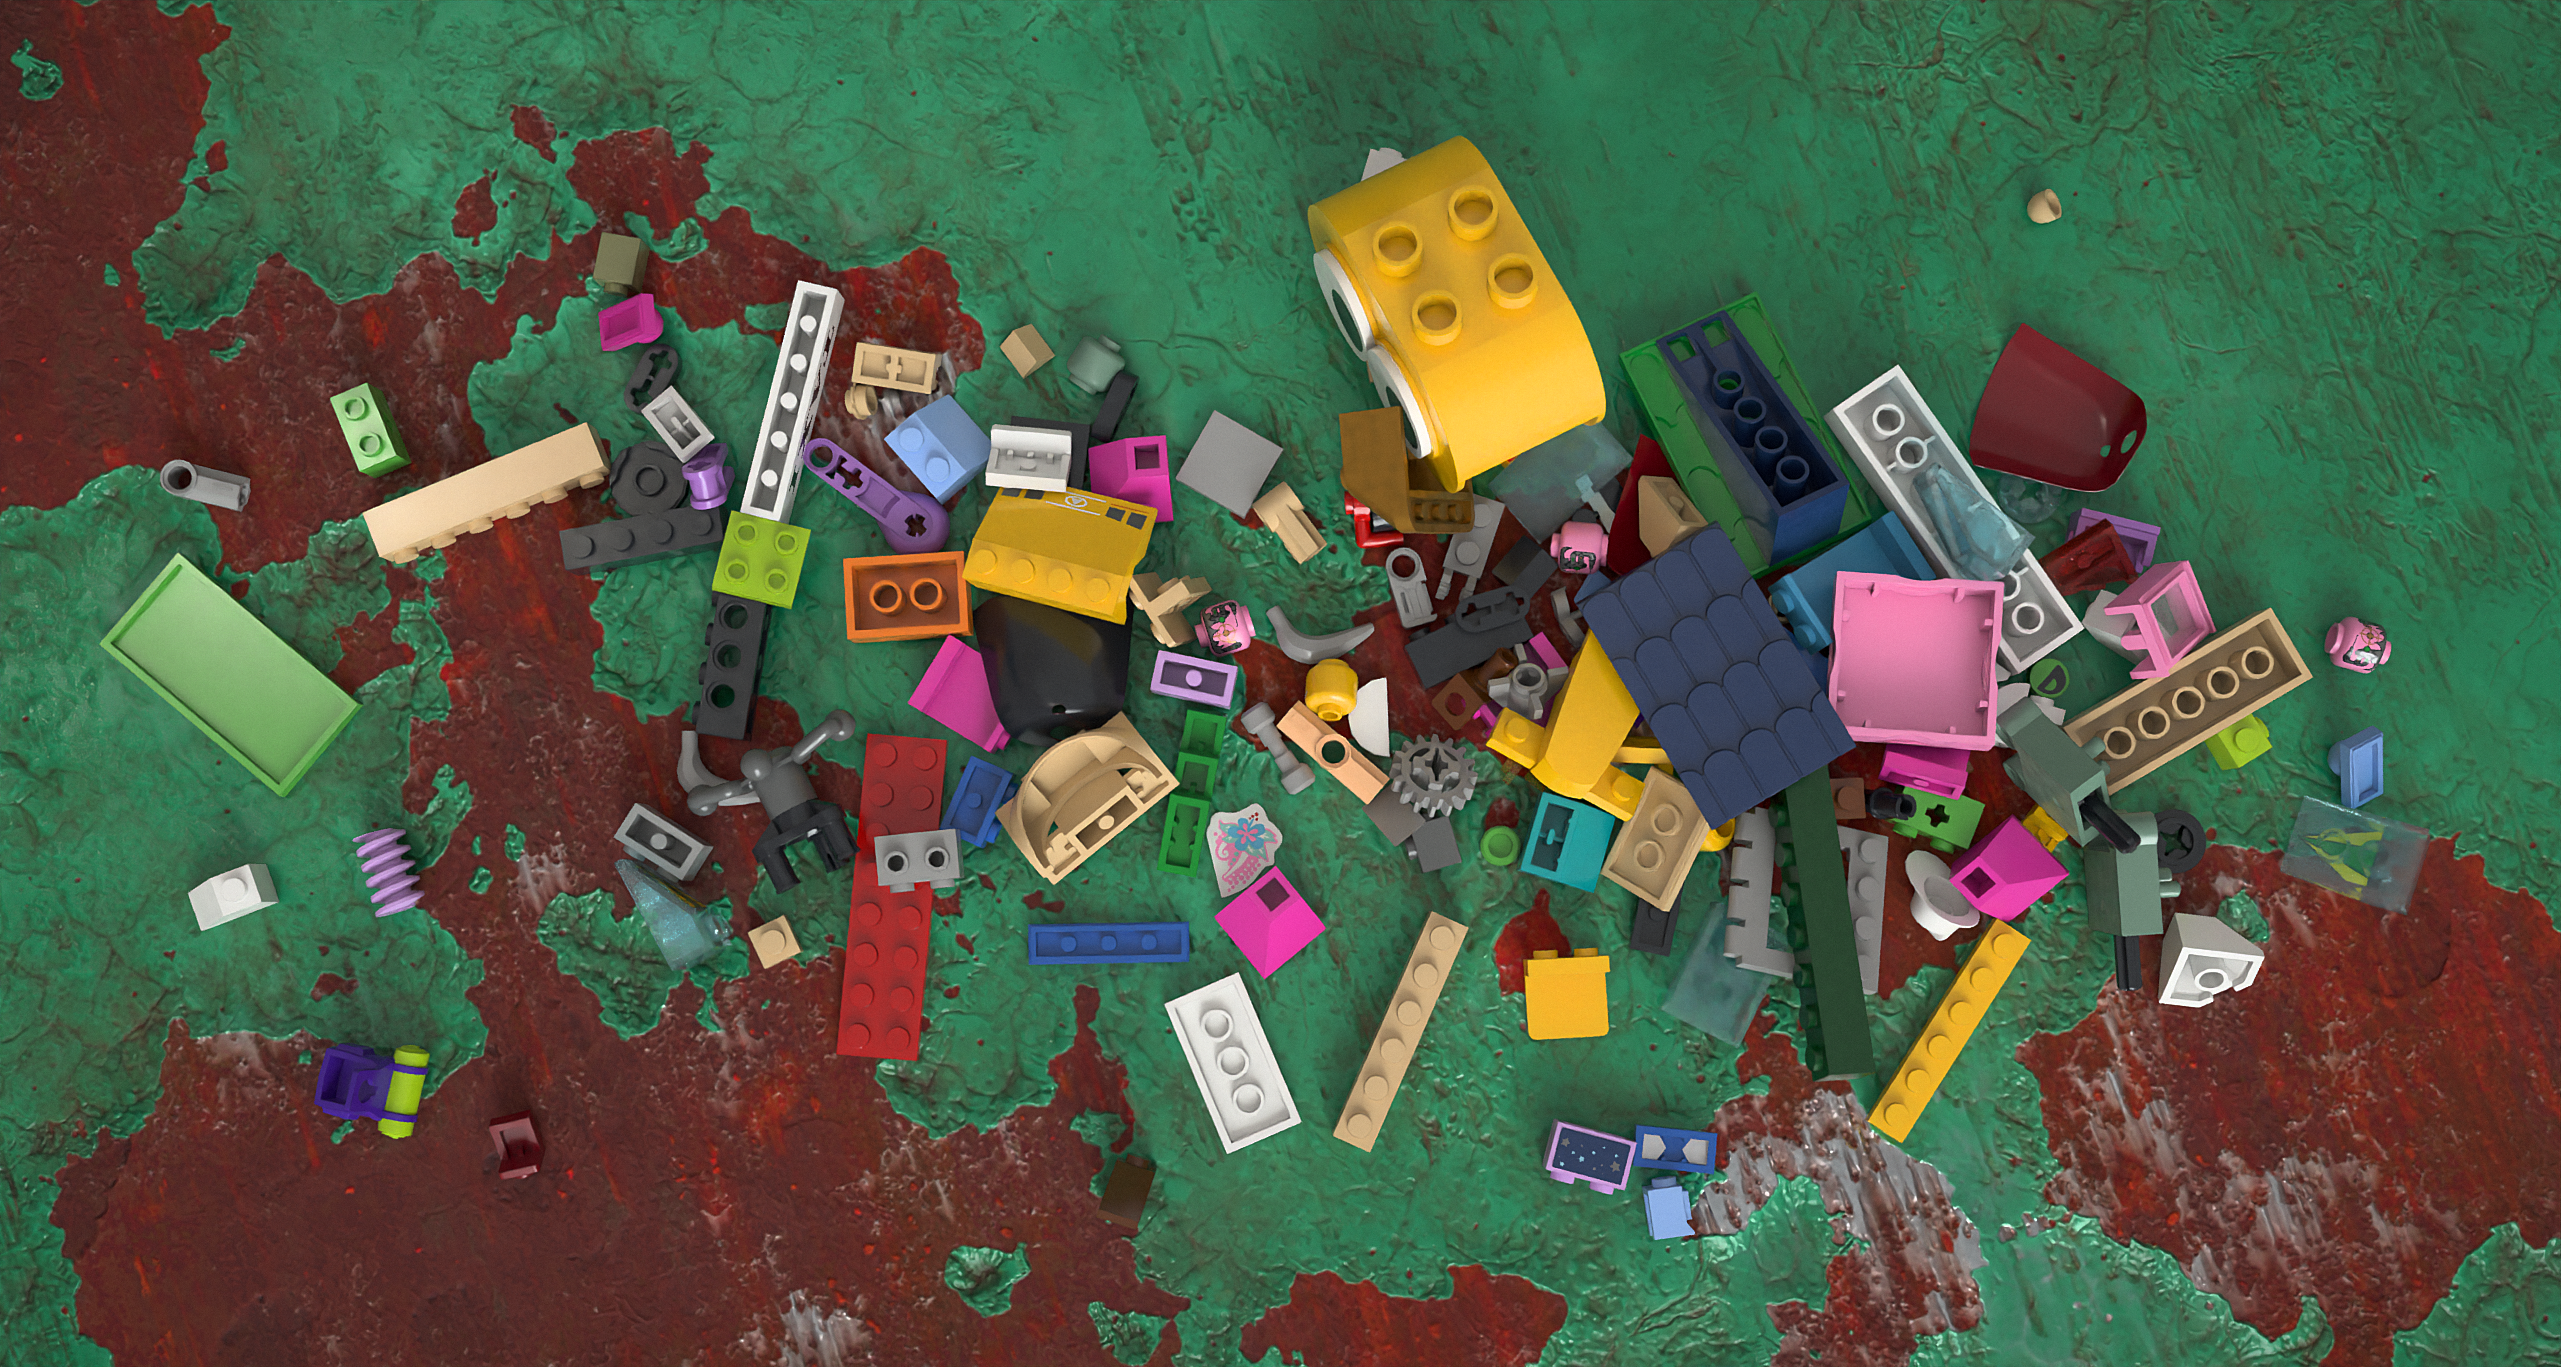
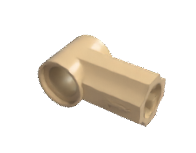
M1284 481L1251 504L1265 526L1272 533L1275 532L1299 565L1311 559L1327 546L1326 541L1303 512L1305 509L1302 503Z

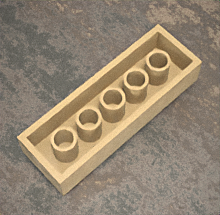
M2270 607L2253 612L2195 646L2168 670L2170 676L2138 679L2058 727L2079 747L2095 736L2100 737L2104 741L2106 749L2093 758L2095 762L2104 760L2111 768V772L2105 776L2110 796L2313 678Z

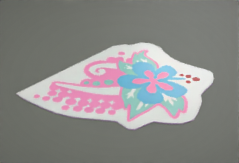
M1257 803L1239 812H1218L1211 817L1206 835L1221 898L1245 889L1266 866L1275 863L1274 852L1282 843V834L1273 823L1268 821L1264 809Z

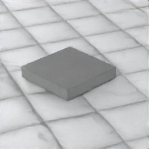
M1214 410L1175 479L1245 519L1252 506L1251 504L1254 503L1280 458L1283 448Z

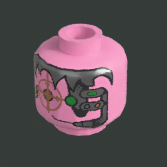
M1567 521L1562 526L1561 534L1553 533L1551 557L1558 558L1559 568L1563 572L1586 575L1594 574L1599 570L1600 566H1606L1607 564L1606 554L1609 535L1603 534L1602 527L1597 523Z
M1227 600L1205 607L1200 613L1202 623L1194 625L1201 648L1209 646L1212 654L1217 657L1248 648L1251 642L1250 637L1256 635L1247 606L1240 607L1239 603L1235 600Z
M2346 617L2340 623H2334L2327 633L2324 645L2325 652L2329 653L2330 660L2334 665L2361 673H2369L2378 664H2384L2391 652V642L2387 641L2386 631L2382 625L2355 617Z

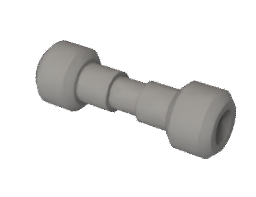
M1260 702L1242 714L1241 722L1248 733L1257 734L1264 746L1269 748L1275 757V763L1283 773L1281 783L1289 794L1295 795L1314 783L1316 776L1307 763H1299L1293 752L1288 750L1280 738L1282 735L1273 723L1275 714L1268 703Z

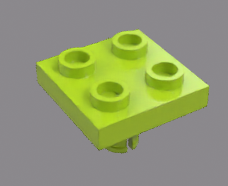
M731 510L712 583V590L792 609L811 530Z

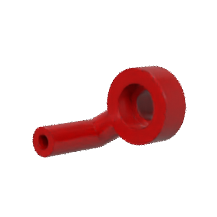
M1344 491L1345 514H1353L1355 540L1359 548L1404 545L1403 533L1398 530L1371 532L1370 509L1354 498L1348 491Z

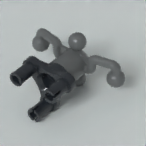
M844 709L833 710L825 717L824 722L796 743L793 748L783 745L768 753L759 748L748 750L742 756L740 762L741 772L746 777L713 787L700 784L688 793V808L698 816H707L717 809L720 801L745 795L755 790L771 822L751 851L757 863H763L777 895L801 883L784 852L788 846L805 840L808 843L813 842L827 874L840 869L841 866L848 865L851 862L849 857L861 851L844 820L847 815L841 803L820 801L802 766L803 763L810 759L811 752L828 738L835 741H844L851 737L856 727L855 718Z

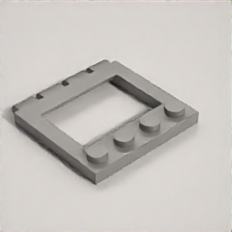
M1754 807L1749 810V813L1743 812L1736 816L1734 842L1746 845V848H1733L1730 880L1741 883L1742 886L1729 887L1727 920L1737 922L1739 926H1726L1723 955L1736 958V967L1793 979L1794 955L1766 948L1776 836L1775 829L1769 823L1768 809ZM1837 825L1841 851L1847 852L1846 861L1849 862L1846 885L1864 994L1871 995L1878 991L1888 837Z

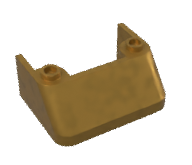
M1402 406L1339 414L1343 457L1340 478L1342 486L1354 498L1401 533L1457 534L1471 532L1475 521L1472 478L1465 481V486L1462 490L1450 493L1437 481L1423 458L1415 457L1408 449L1407 459Z

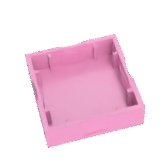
M1836 572L1833 581L1830 637L1834 642L1829 644L1826 697L1853 741L1989 751L1995 745L1998 698L1995 662L1998 646L2001 641L2004 582L1949 578L1919 581L1890 574Z

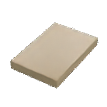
M1651 766L1643 782L1646 785L1635 813L1628 822L1624 821L1600 874L1660 910L1670 911L1710 830V826L1683 781L1659 767Z

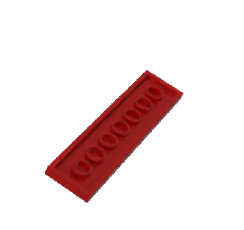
M867 733L857 845L861 851L855 856L836 1054L910 1061L919 1060L935 889H931L930 881L914 883L915 891L890 893V885L879 886L874 837L940 830L948 740Z

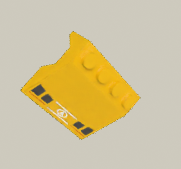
M1000 487L973 538L962 578L978 588L1125 625L1127 618L1126 595L1135 566L1146 554L1158 510L1157 508L1067 487L1066 492Z

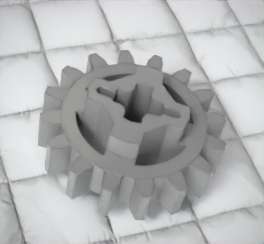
M1433 734L1430 742H1426L1421 735H1417L1414 745L1406 740L1403 742L1401 751H1396L1389 772V778L1394 779L1391 787L1392 792L1402 791L1399 801L1401 804L1408 803L1409 801L1413 802V812L1415 813L1419 812L1422 807L1427 808L1429 817L1434 816L1436 809H1441L1445 816L1450 815L1453 806L1458 810H1462L1466 800L1472 798L1478 773L1472 771L1475 764L1474 759H1464L1467 749L1465 747L1458 748L1457 750L1452 748L1453 739L1451 738L1444 744L1440 743L1437 734Z

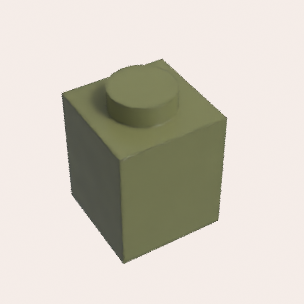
M602 232L593 279L604 287L603 291L611 295L627 297L628 292L641 294L650 248L640 238Z

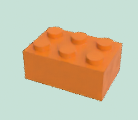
M965 551L843 559L847 639L853 643L945 638L949 634L953 637L974 636L971 583L962 578L968 555Z

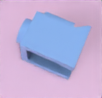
M1676 1176L1652 1178V1185L1642 1186L1648 1231L1654 1240L1695 1234L1694 1230L1687 1223V1220L1692 1219L1688 1190L1682 1188L1676 1182Z

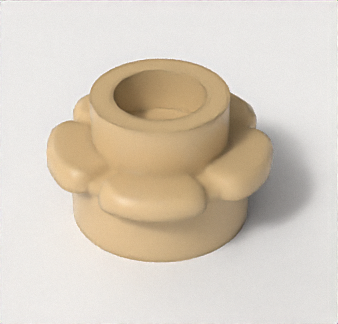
M853 382V386L845 393L847 411L850 414L853 413L857 419L864 420L867 416L875 415L877 412L878 398L873 385Z

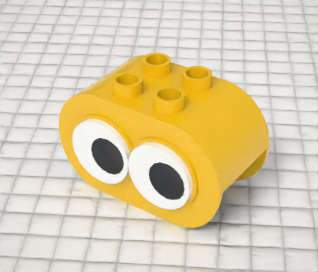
M1457 135L1309 206L1308 222L1316 250L1313 256L1314 267L1328 306L1352 350L1362 361L1368 360L1374 384L1384 407L1402 406L1406 446L1415 457L1423 458L1434 477L1448 492L1456 493L1462 490L1466 480L1582 423L1592 426L1603 420L1606 412L1603 382L1596 358L1581 321L1491 166L1468 139Z

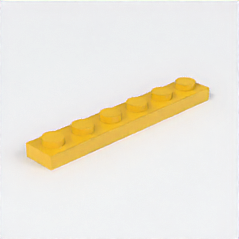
M1998 918L1991 920L1864 1120L1896 1141L1903 1143L2031 941L2029 938Z

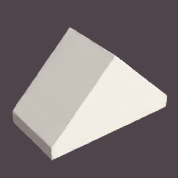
M672 385L641 410L683 463H686L715 438L713 431Z

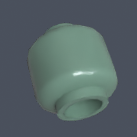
M1101 334L1098 340L1091 336L1083 337L1067 361V369L1071 372L1068 378L1092 395H1095L1097 391L1108 392L1118 372L1125 367L1124 358L1118 354L1121 346L1104 334Z

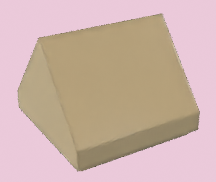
M1032 324L1013 330L1000 346L1023 379L1055 356Z

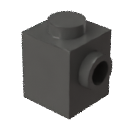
M1437 810L1433 817H1429L1428 813L1421 815L1426 820V823L1404 840L1410 860L1417 858L1421 874L1462 862L1449 816L1439 818Z

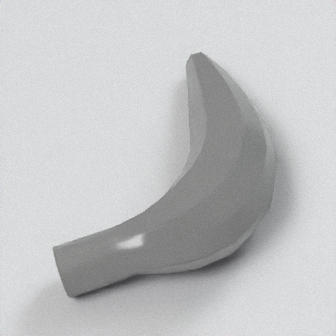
M1279 605L1266 612L1275 628L1277 639L1283 652L1289 658L1306 664H1317L1325 659H1336L1356 647L1375 631L1373 624L1370 622L1328 635L1310 636L1295 629Z
M682 731V750L678 761L677 775L679 783L684 790L689 793L695 786L700 784L713 787L729 782L711 774L702 764L698 749V733L696 731ZM754 790L745 795L720 801L718 805H743L761 801Z

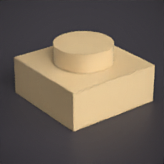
M783 915L748 932L764 969H768L804 951L787 915Z

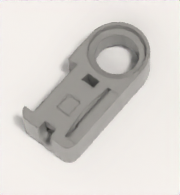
M1398 548L1388 556L1385 571L1401 625L1404 629L1409 630L1422 624L1433 623L1437 618V614L1431 615L1430 613L1433 611L1426 584H1422L1426 582L1427 578L1421 559L1410 548ZM1402 555L1410 557L1415 564L1414 573L1405 578L1397 576L1392 570L1393 560Z

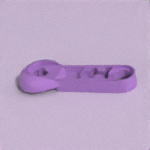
M816 438L806 445L803 460L809 470L873 516L888 545L897 554L937 553L944 547L950 535V519L946 509L937 499L926 494L894 488L828 439ZM821 446L830 448L833 453L831 463L823 468L814 466L811 460L813 451ZM842 458H845L847 461L841 466L849 473L855 475L858 471L862 472L859 476L863 482L860 488L852 486L849 490L846 489L848 485L847 480L837 472L834 479L829 478L839 468ZM918 517L925 518L923 526L927 529L922 536L917 532L916 537L910 536L909 520L914 518L918 521Z

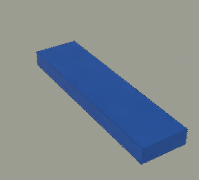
M1189 921L1028 924L1029 965L1190 962Z

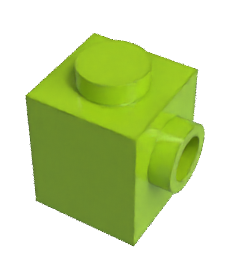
M2252 713L2204 740L2222 770L2240 768L2272 748L2271 743L2267 739L2269 737L2267 727L2258 717H2254Z

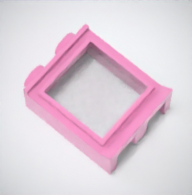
M2189 560L2154 564L2103 608L2106 616L2133 613L2139 630L2127 632L2121 638V645L2127 650L2148 649L2150 653L2129 672L2132 680L2170 676L2168 672L2170 668L2209 633L2216 632L2215 625Z

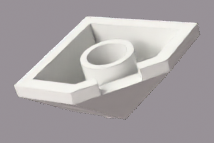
M2174 913L2163 939L2158 990L2159 1003L2201 1007L2213 1002L2214 994L2233 987L2236 991L2252 985L2265 957L2264 953L2260 948L2215 917Z

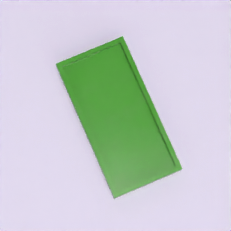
M177 553L99 644L265 785L282 797H285L363 706L360 701L187 556L181 553Z

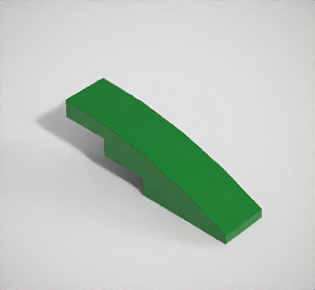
M1192 706L1188 707L1174 776L1180 784L1170 794L1157 870L1196 878L1228 713Z

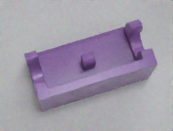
M2081 508L2071 513L2061 555L2134 574H2141L2144 566H2150L2161 527Z

